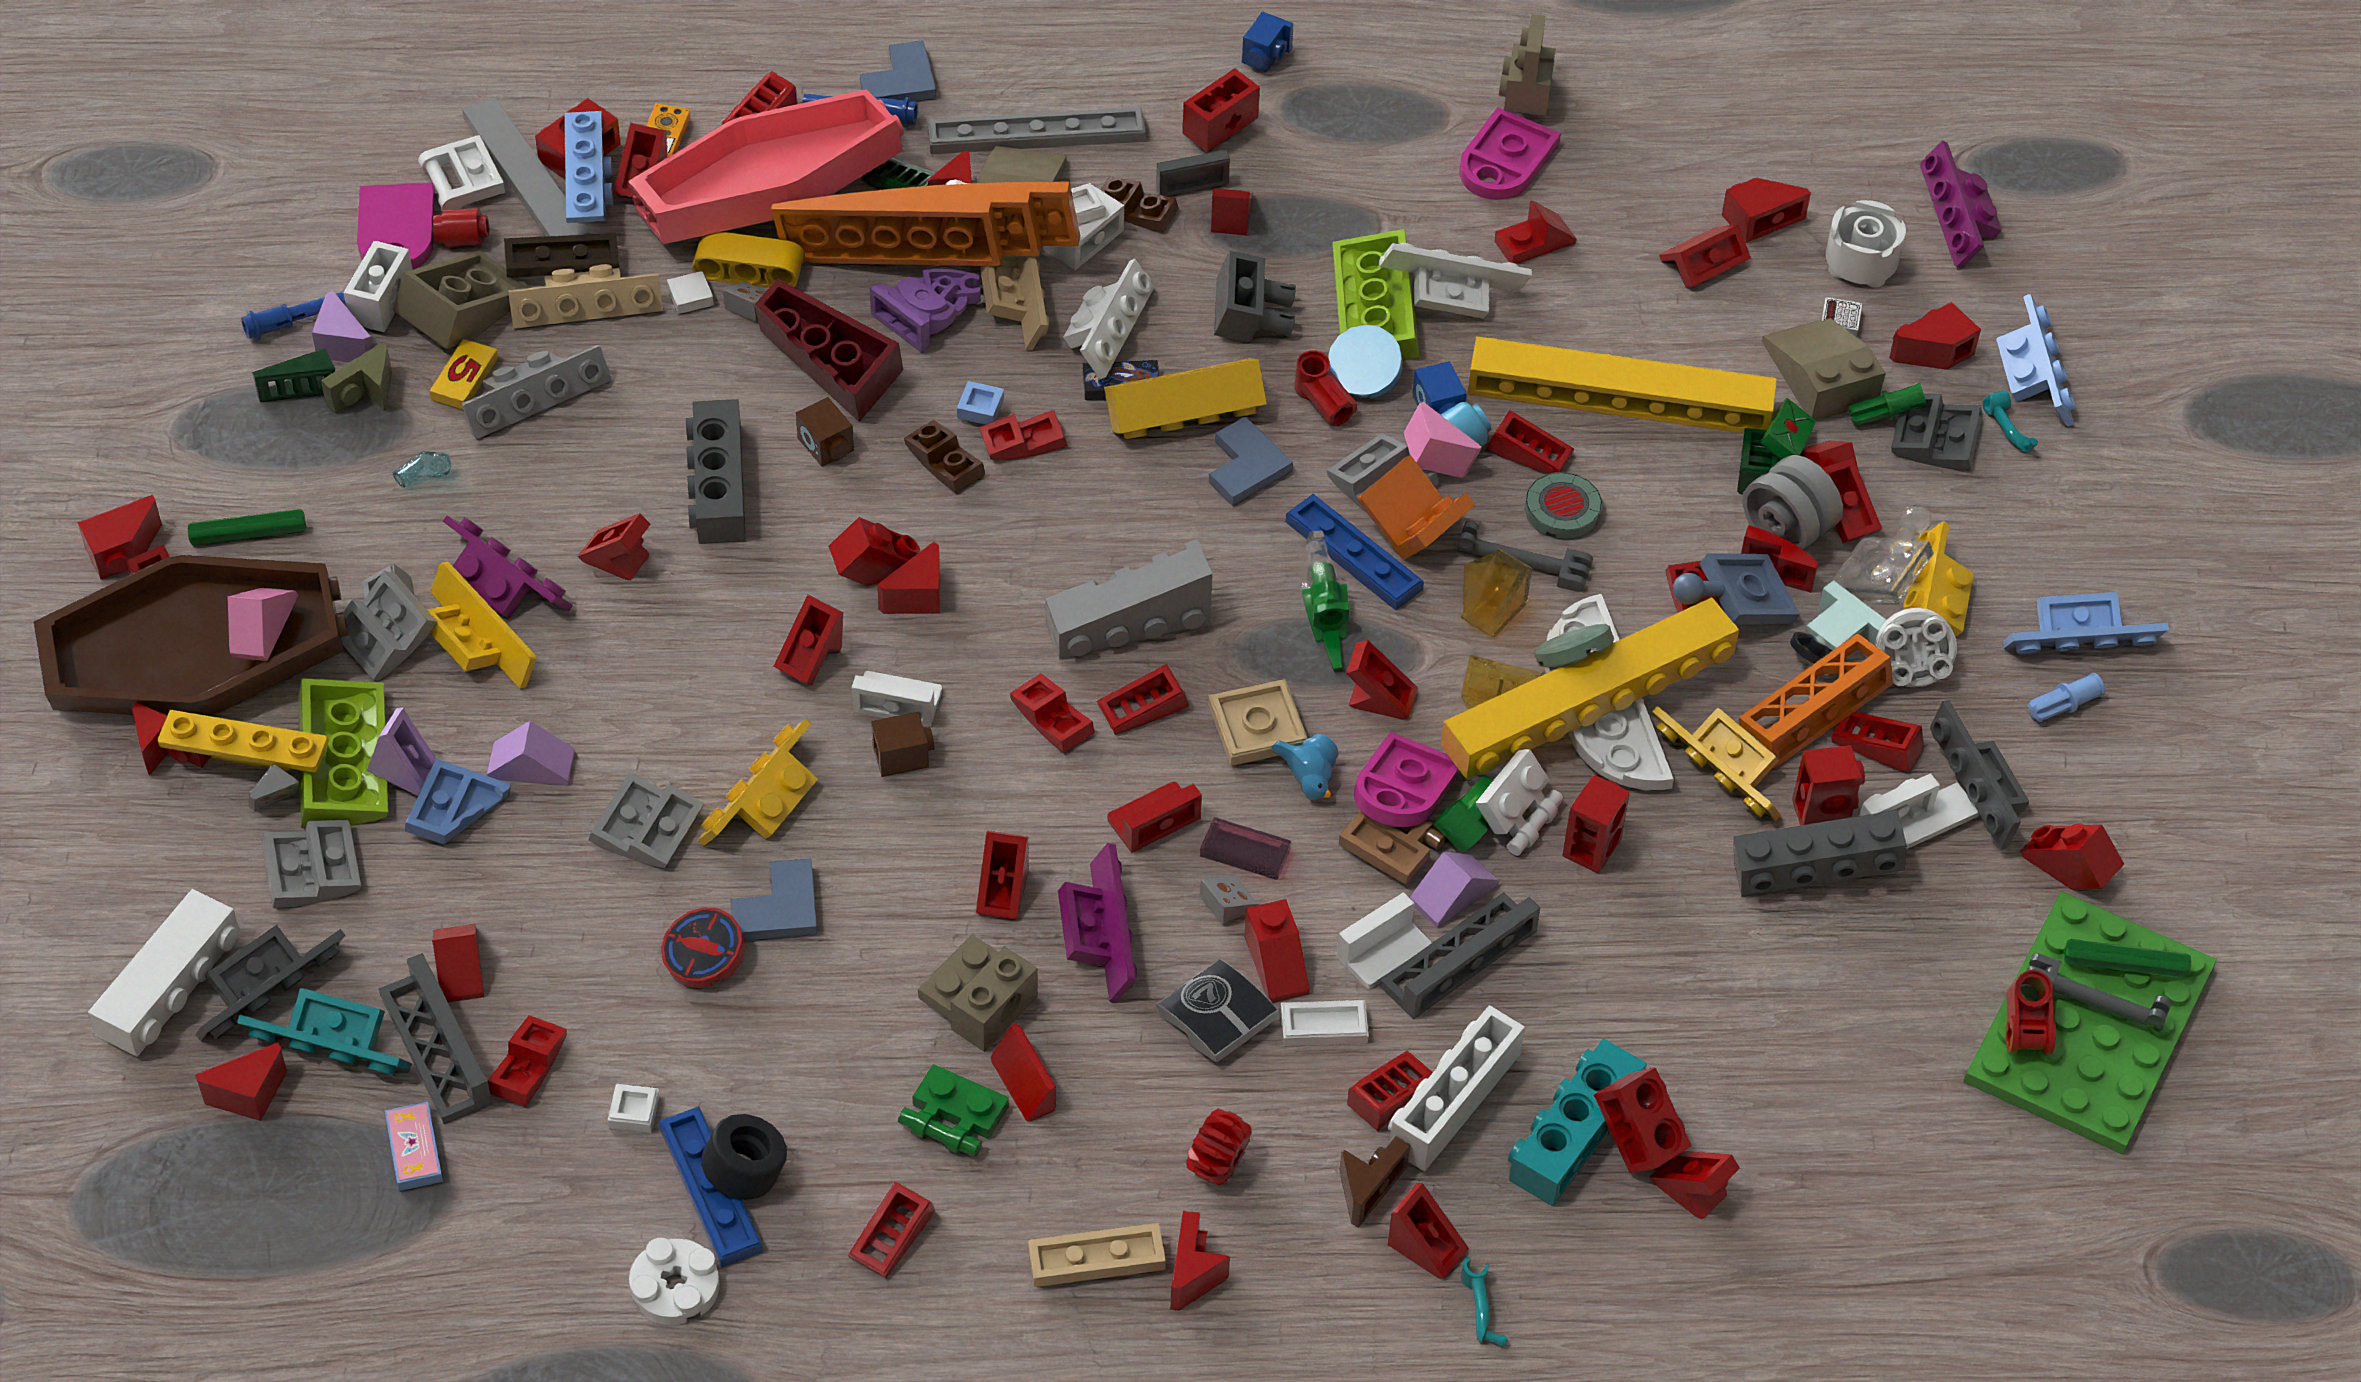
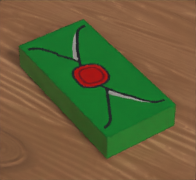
M1786 398L1779 405L1761 443L1781 460L1792 455L1800 456L1816 420L1790 399Z

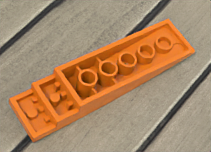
M998 182L896 188L772 204L771 207L779 240H787L800 245L805 252L803 263L1001 266L1003 256H1040L1042 246H1078L1081 237L1070 182Z

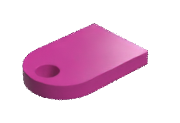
M1497 107L1462 153L1459 168L1460 179L1469 191L1483 198L1502 200L1515 197L1528 187L1558 147L1561 133ZM1490 177V178L1494 179L1495 181H1494V182H1484V181L1480 180V178Z
M434 183L360 186L357 245L361 260H363L374 241L409 249L412 270L420 267L428 260L433 250Z
M1390 731L1358 774L1353 794L1354 801L1366 816L1379 823L1396 827L1415 826L1430 818L1461 772L1447 754Z

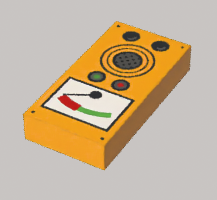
M658 103L654 105L646 126L667 131L668 157L679 149L691 119L690 109Z

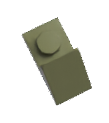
M383 342L321 380L326 406L334 414L355 404L365 395L382 410L386 409L392 369L388 348Z

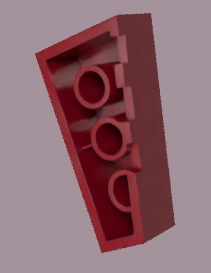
M778 278L755 303L760 331L858 422L863 419L904 370L898 342Z

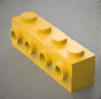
M1253 358L1104 387L1112 432L1124 433L1125 439L1147 435L1146 428L1160 426L1161 431L1180 429L1184 427L1183 421L1196 418L1198 424L1216 422L1220 420L1219 414L1230 411L1234 412V417L1257 413L1256 406L1267 404L1259 359Z

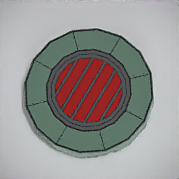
M1558 472L1546 474L1533 482L1527 490L1524 510L1528 521L1537 531L1545 535L1547 532L1556 534V538L1566 540L1582 537L1595 528L1601 514L1602 499L1599 490L1589 480L1577 474Z

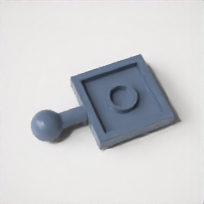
M1707 553L1699 564L1708 581H1702L1696 574L1685 573L1680 575L1673 584L1675 598L1686 605L1695 604L1702 597H1717L1725 613L1735 625L1793 624L1800 615L1768 554Z

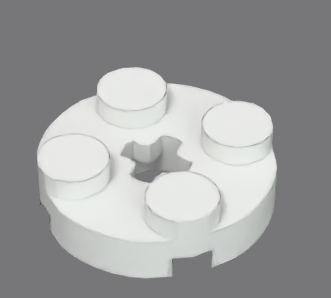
M659 1237L651 1240L647 1244L646 1250L635 1259L629 1274L631 1295L634 1302L639 1306V1311L647 1319L662 1325L674 1326L687 1323V1318L693 1317L699 1312L702 1316L713 1306L719 1293V1273L714 1254L700 1244L686 1239L668 1240ZM671 1275H681V1278L686 1280L685 1284L677 1283L674 1289H669L665 1279Z

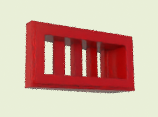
M770 71L722 121V125L736 118L755 114L754 111L760 113L797 105V89L795 85L777 73Z
M1511 410L1508 411L1486 447L1487 450L1498 456L1546 474L1561 472L1574 451L1573 447ZM1535 448L1543 449L1542 453L1537 452ZM1550 453L1558 455L1555 461L1547 458Z
M1167 664L1096 701L1115 735L1177 713L1189 706L1185 693ZM1166 689L1168 693L1161 697L1158 691ZM1151 694L1154 701L1147 704L1144 696ZM1136 700L1140 708L1133 711L1128 702ZM1121 705L1126 716L1120 719L1113 707Z
M1854 712L1841 721L1831 736L1832 742L1840 746L1851 745L1854 752L1905 772L1912 771L1924 749L1921 725L1860 712ZM1855 726L1861 728L1858 734H1852ZM1871 733L1875 734L1873 738L1869 737Z
M1407 1050L1349 1088L1347 1105L1378 1131L1392 1119L1398 1109L1404 1108L1421 1081L1425 1078L1428 1079L1433 1072ZM1407 1066L1420 1078L1415 1081L1403 1069ZM1395 1075L1398 1076L1408 1086L1403 1088L1393 1077ZM1386 1084L1395 1094L1391 1095L1382 1086ZM1376 1093L1384 1101L1380 1103L1372 1095Z
M895 1181L852 1247L848 1257L886 1279L935 1212L933 1203ZM899 1205L914 1213L911 1219L896 1211ZM891 1218L905 1226V1228L900 1233L886 1225L887 1221ZM879 1232H882L896 1240V1242L891 1247L875 1237ZM869 1245L887 1255L883 1262L865 1252Z

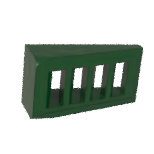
M891 158L863 175L862 181L877 190L928 186V179L935 172ZM886 169L889 170V171H888L887 173H885L883 176L880 175V174H881L883 171H885ZM895 174L898 175L895 179H891Z
M324 348L256 370L252 374L258 399L260 402L324 395L321 380L334 373L335 367ZM275 381V385L269 386L268 382Z
M1745 428L1737 487V492L1743 495L1749 484L1761 475L1767 474L1774 465L1780 462V458L1765 446L1757 447L1763 446L1761 441L1767 430Z

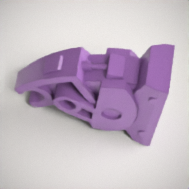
M954 269L923 270V277L916 279L912 276L898 281V285L894 288L883 283L870 287L871 315L921 353L929 347L930 335L945 330L955 321V317L965 311L967 304L981 301L979 275Z

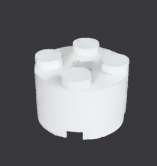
M1856 201L1853 207L1844 209L1845 206L1839 208L1833 216L1826 248V260L1829 265L1828 271L1835 278H1843L1850 282L1867 284L1875 288L1881 287L1885 284L1886 279L1890 278L1898 268L1906 226L1903 220L1900 223L1895 217L1896 212L1891 207L1876 201Z

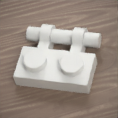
M1530 749L1518 750L1475 803L1494 834H1507L1510 832L1513 838L1507 844V849L1516 856H1519L1525 848L1532 847L1539 838L1538 831L1545 823L1552 822L1558 814V806L1563 801L1562 794L1556 790H1551L1546 797L1542 793V789L1550 780ZM1529 808L1532 814L1525 821L1522 814Z

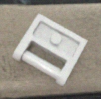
M480 135L427 150L418 158L422 170L429 174L440 196L438 202L442 211L458 210L463 205L505 193L504 182ZM451 164L462 187L452 190L441 168L442 165Z

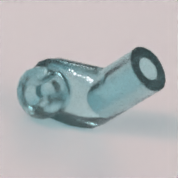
M424 451L411 458L392 474L395 481L404 488L419 477L440 478L450 472L452 462L446 453Z

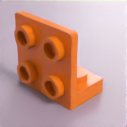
M1407 456L1358 497L1359 503L1403 560L1425 549L1475 506L1467 493L1454 500L1449 495L1443 498L1412 456Z

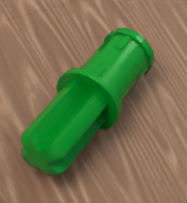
M1918 383L1887 393L1885 390L1882 391V396L1850 405L1849 414L1853 424L1858 426L1888 416L1892 420L1895 419L1894 415L1925 407L1927 404L1922 386Z

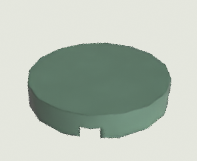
M1607 624L1586 626L1544 642L1535 649L1534 655L1540 667H1562L1584 660L1585 657H1588L1587 653L1594 647L1597 652L1604 651L1612 645L1614 636L1610 626Z

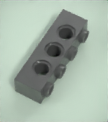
M739 399L692 402L693 417L686 418L687 441L694 440V446H688L686 449L688 470L695 469V475L687 476L689 499H695L696 505H688L690 529L697 528L699 544L746 541Z

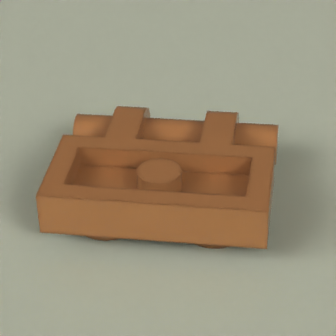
M1360 811L1339 835L1338 845L1407 885L1430 858L1431 849L1424 844L1427 843L1438 850L1442 847L1446 837L1435 830L1433 823L1428 820L1415 826L1400 827L1408 832L1406 835L1393 826L1382 824L1369 818Z

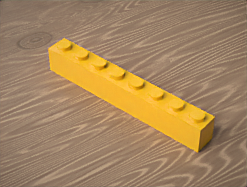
M1476 336L1470 369L1468 395L1744 433L1745 428L1768 429L1773 414L1777 378Z
M1711 597L1612 643L1611 646L1602 652H1597L1596 650L1588 654V657H1585L1582 661L1559 667L1444 720L1440 746L1466 780L1480 773H1489L1499 764L1510 760L1518 750H1532L1548 741L1555 742L1566 733L1578 727L1592 725L1600 717L1610 712L1624 710L1640 698L1649 694H1658L1666 686L1681 679H1690L1700 670L1715 663L1722 664L1735 654L1739 629Z

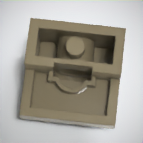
M1532 14L1530 27H1522L1520 44H1513L1511 57L1504 56L1499 96L1505 97L1504 111L1541 116L1547 115L1556 48L1542 47L1546 16Z
M971 934L918 988V999L950 1019L952 1031L985 1052L1038 997V968L1004 946L1000 951H997Z

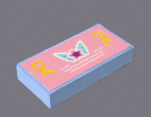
M428 1101L384 1110L399 1191L443 1182Z

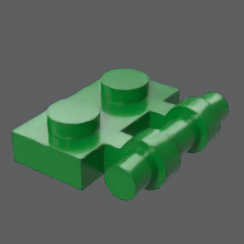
M933 1064L912 1096L913 1106L922 1110L918 1113L904 1107L898 1117V1123L911 1128V1134L925 1139L929 1136L946 1144L945 1148L956 1154L962 1151L976 1157L981 1150L982 1141L971 1137L972 1134L975 1133L989 1139L1009 1108V1097ZM940 1117L955 1124V1126L951 1128L937 1120Z

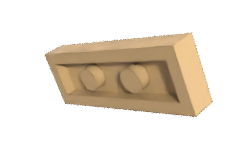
M1159 1223L1027 1240L1034 1287L1166 1270V1259Z

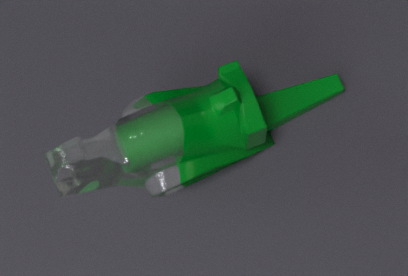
M1312 531L1308 534L1306 542L1309 566L1307 579L1300 582L1302 599L1315 641H1323L1333 672L1342 671L1340 639H1346L1350 610L1347 584L1344 578L1337 577L1335 566L1327 552L1323 531Z

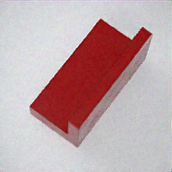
M1739 224L1712 228L1659 254L1661 261H1676L1685 287H1693L1751 259Z
M1173 781L1107 814V821L1132 853L1200 820L1202 794L1194 783L1182 789L1177 782Z

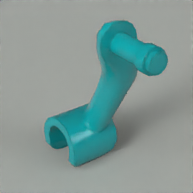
M1998 391L1986 396L1983 400L1984 411L1988 415L1993 414L2007 438L2023 452L2032 451L2033 447L2038 444V440L2021 434L2014 427L2005 410H2009L2011 407L2009 393Z
M1468 1257L1463 1261L1461 1281L1466 1287L1473 1289L1477 1340L1479 1343H1483L1484 1339L1498 1344V1346L1505 1347L1508 1340L1506 1336H1500L1487 1331L1490 1321V1307L1485 1284L1487 1282L1489 1265L1485 1264L1482 1272L1473 1273L1469 1270L1471 1258Z

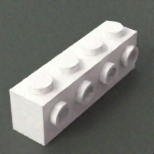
M191 889L88 1011L95 1036L138 1057L147 1045L152 1044L158 1038L161 1028L173 1013H177L183 1008L188 995L198 983L207 979L205 975L213 969V965L222 954L232 949L236 944L240 930L234 909Z
M1490 1005L1476 1021L1470 1022L1463 1032L1460 1041L1452 1050L1449 1049L1445 1052L1436 1070L1428 1079L1425 1078L1421 1081L1412 1099L1404 1108L1396 1111L1388 1125V1130L1391 1131L1390 1142L1397 1136L1410 1144L1408 1162L1424 1172L1428 1169L1520 1056L1525 1026Z

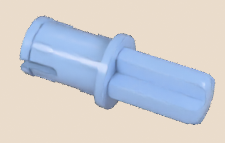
M2090 673L2088 676L2070 684L2062 682L2056 686L2054 691L2031 700L2028 703L2029 714L2032 719L2042 722L2065 711L2073 713L2079 705L2102 697L2105 694L2104 683L2096 673Z

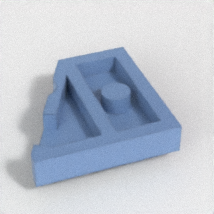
M436 759L407 818L405 831L441 844H446L508 798L511 784Z

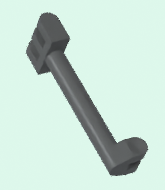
M1466 521L1464 523L1462 534L1458 541L1459 551L1558 574L1557 587L1576 592L1584 590L1590 571L1589 568L1593 562V557L1590 554L1567 548L1564 560L1479 540V525L1473 521Z
M2042 954L2032 955L2029 962L2030 967L2027 970H2038L2046 974L2052 982L2054 992L2162 1031L2172 1004L2169 998L2161 995L2156 996L2151 1009L2059 976L2057 974L2062 963L2061 961ZM2021 985L2020 990L2023 995L2036 1000L2039 999L2035 988L2030 985Z

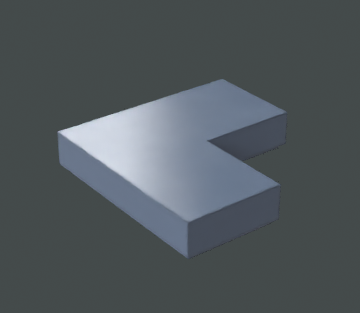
M923 40L889 45V56L893 70L860 74L861 89H867L875 97L904 100L906 97H910L912 101L936 98V87Z
M1246 416L1215 433V442L1233 460L1209 474V483L1232 506L1293 471V462Z
M811 858L770 861L771 896L730 899L731 915L742 929L745 940L817 935Z

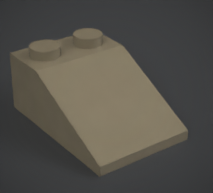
M996 145L981 169L978 183L1061 182L1067 155Z
M479 250L404 272L393 311L406 319L409 325L418 328L431 337L434 343L448 349L459 345L462 339L474 340L511 310L509 290L532 287L518 277H507L504 267Z
M1821 319L1762 336L1764 346L1801 407L1815 420L1847 412L1850 405L1880 396L1886 374L1867 344L1833 319L1823 321Z

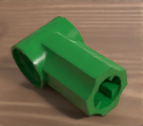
M1486 776L1477 780L1461 799L1450 805L1433 823L1462 854L1469 850L1488 830L1486 827L1488 823L1475 804L1494 781V779Z

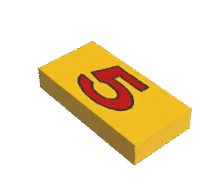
M462 339L429 391L431 400L462 409L461 403L473 399L498 360V350Z

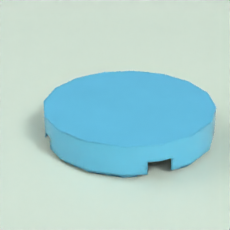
M1361 325L1350 328L1339 335L1330 347L1328 355L1330 370L1352 398L1370 397L1372 399L1380 397L1391 390L1401 377L1403 362L1401 348L1392 334L1381 327Z

